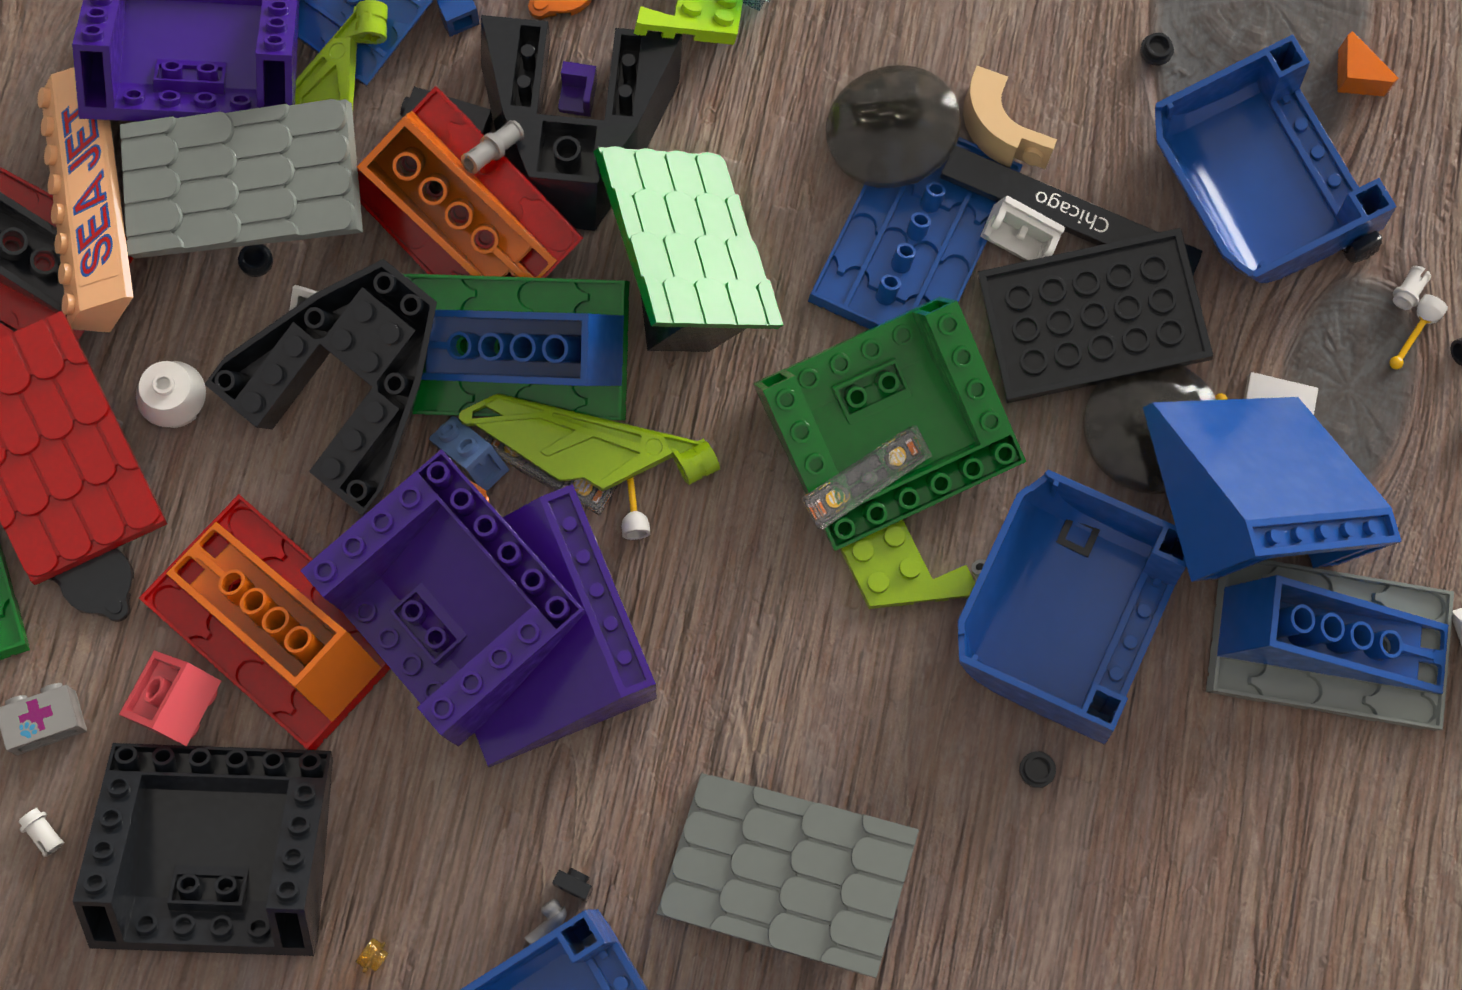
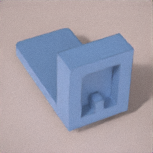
M452 416L442 424L429 438L433 445L440 450L442 449L449 458L461 466L472 482L487 491L509 471V468L493 446L471 428L463 425L455 416Z

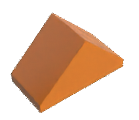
M1352 31L1338 49L1337 92L1384 97L1399 78Z

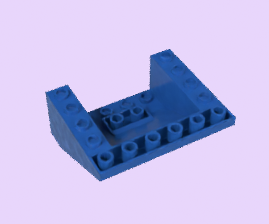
M1299 397L1153 402L1143 407L1191 582L1218 579L1269 558L1308 554L1313 568L1338 566L1402 542L1392 507Z

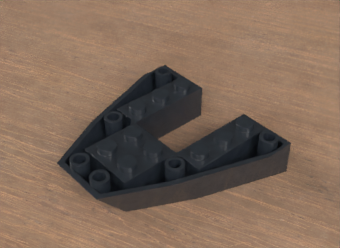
M481 15V68L495 130L500 129L509 120H514L520 124L524 131V138L505 150L504 156L576 229L595 231L612 206L593 151L598 147L607 148L611 146L635 150L648 147L679 84L682 60V34H675L674 39L662 38V32L647 31L646 36L633 34L634 29L615 28L605 120L541 114L551 41L548 21Z
M382 259L313 294L223 358L205 382V385L256 428L272 430L330 353L371 385L372 389L309 470L312 475L361 516H364L384 496L409 425L422 378L437 302L386 260Z

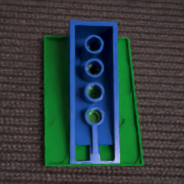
M403 274L437 302L422 378L412 414L459 416L462 410L499 393L603 419L626 420L630 281ZM487 407L473 413V416H501Z

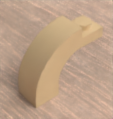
M976 66L963 106L964 122L974 143L987 156L1010 168L1015 158L1028 165L1046 169L1057 139L1024 128L1011 120L1005 113L1001 102L1008 76Z

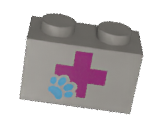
M54 683L41 688L40 694L28 698L27 695H20L6 700V705L0 707V730L6 750L15 755H20L87 732L78 696L74 689L62 683Z

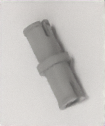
M509 120L493 134L487 133L484 135L477 146L461 156L463 167L469 173L476 174L490 161L502 158L505 155V150L524 138L522 127L518 122Z

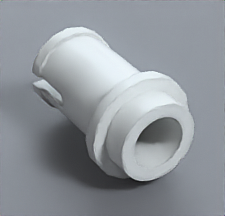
M1421 266L1411 267L1402 285L1396 287L1393 291V302L1397 307L1403 310H1410L1418 305L1419 295L1431 279L1429 271L1425 272L1423 277H1420L1425 268Z
M35 808L18 821L22 826L20 831L22 833L27 832L42 852L43 857H47L57 851L64 844V841L60 839L45 819L47 816L46 812H40L38 808Z

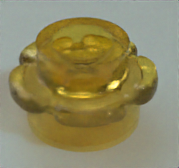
M373 937L355 961V963L364 968L363 973H366L369 968L374 972L379 969L389 955L384 950L386 942L380 943Z

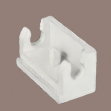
M1005 196L993 205L980 237L1024 261L1052 256L1065 227L1017 200Z

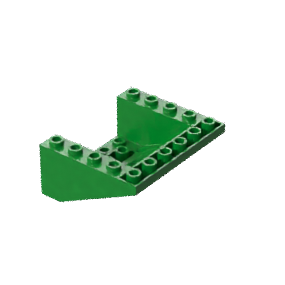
M938 297L753 383L763 408L806 496L808 497L830 482L839 483L846 491L847 502L844 508L825 522L820 523L834 551L1026 462L957 300ZM905 431H910L921 449V457L900 471H892L884 464V447ZM874 454L880 465L870 472L873 473L883 467L888 474V479L862 497L853 500L848 489L857 484L858 480L847 486L843 474L858 462ZM860 476L859 480H860V482H866V481H868V480L870 479V476H869V478H868L867 480H865V481H861V476ZM830 486L831 490L837 493L836 504L838 505L841 501V493L836 487Z

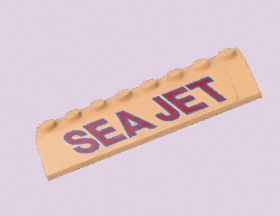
M73 67L51 74L45 87H41L38 92V106L43 108L41 134L46 137L47 143L44 161L50 168L48 193L53 195L54 202L51 210V221L53 224H56L57 228L54 247L56 254H60L61 262L58 270V281L64 287L62 311L67 315V319L74 330L110 333L133 299L110 120L79 119L75 70Z

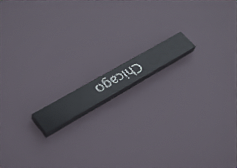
M953 145L940 175V178L995 202L1000 201L1005 196H1009L1064 226L1065 232L1095 245L1159 233L956 145ZM1185 244L1194 276L1203 251Z

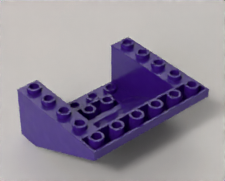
M83 0L72 43L79 119L145 121L172 116L180 118L213 112L228 113L281 104L295 105L300 0Z
M442 449L300 570L323 598L344 613L420 703L417 708L437 732L458 747L492 717L586 613Z
M573 484L541 496L502 517L586 613L492 717L475 732L488 767L502 763L657 699L655 680Z

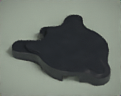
M118 547L48 579L56 582L70 605L82 613L105 616L115 622L126 619L130 613L129 599L131 594L129 591L132 586V578L134 579V572L130 562L120 552Z

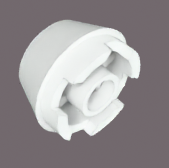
M162 361L151 365L142 374L136 389V403L140 413L149 422L160 427L178 428L191 423L196 419V415L202 409L206 398V387L200 373L192 366L179 361Z

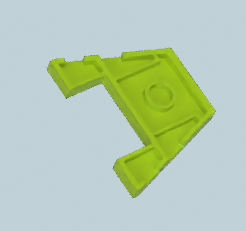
M676 0L673 16L640 6L633 34L646 36L648 30L662 32V38L674 39L676 33L693 35V41L734 45L738 35L743 0Z
M903 520L840 548L869 609L912 605L917 602L948 601L949 599L964 597L968 599L975 585L967 565L932 579Z

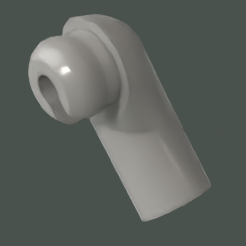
M551 899L541 908V912L547 919L524 937L530 945L564 923L567 911L565 906L561 907L557 899Z

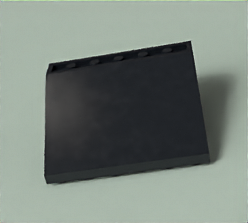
M112 743L72 901L89 948L314 956L320 924L333 764L332 751Z

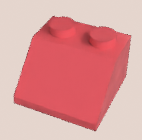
M154 650L119 715L172 741L187 746L190 739L198 732L200 721L208 706L214 702L217 696V689L222 681L186 661Z

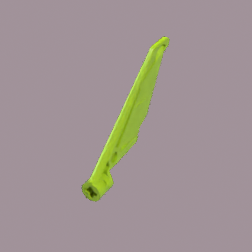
M364 0L357 3L353 14L297 77L295 105L329 99H346L352 103L353 109L357 43L380 44L387 40L386 23L388 7L385 3L376 0Z
M499 393L459 413V420L463 425L478 427L556 480L571 481L583 479L601 491H606L670 458L674 459L682 478L688 485L702 479L703 476H708L720 470L718 459L710 444L704 438L696 441ZM487 407L501 416L473 418V413Z

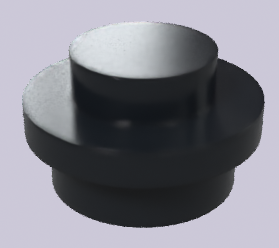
M1153 33L1143 40L1140 53L1147 63L1160 66L1170 61L1174 53V46L1170 37L1166 34Z
M263 244L245 246L239 253L238 264L246 275L260 277L271 269L273 256L269 248Z
M1035 751L1027 754L1022 759L1019 773L1022 780L1030 787L1042 788L1053 781L1056 774V766L1048 754Z

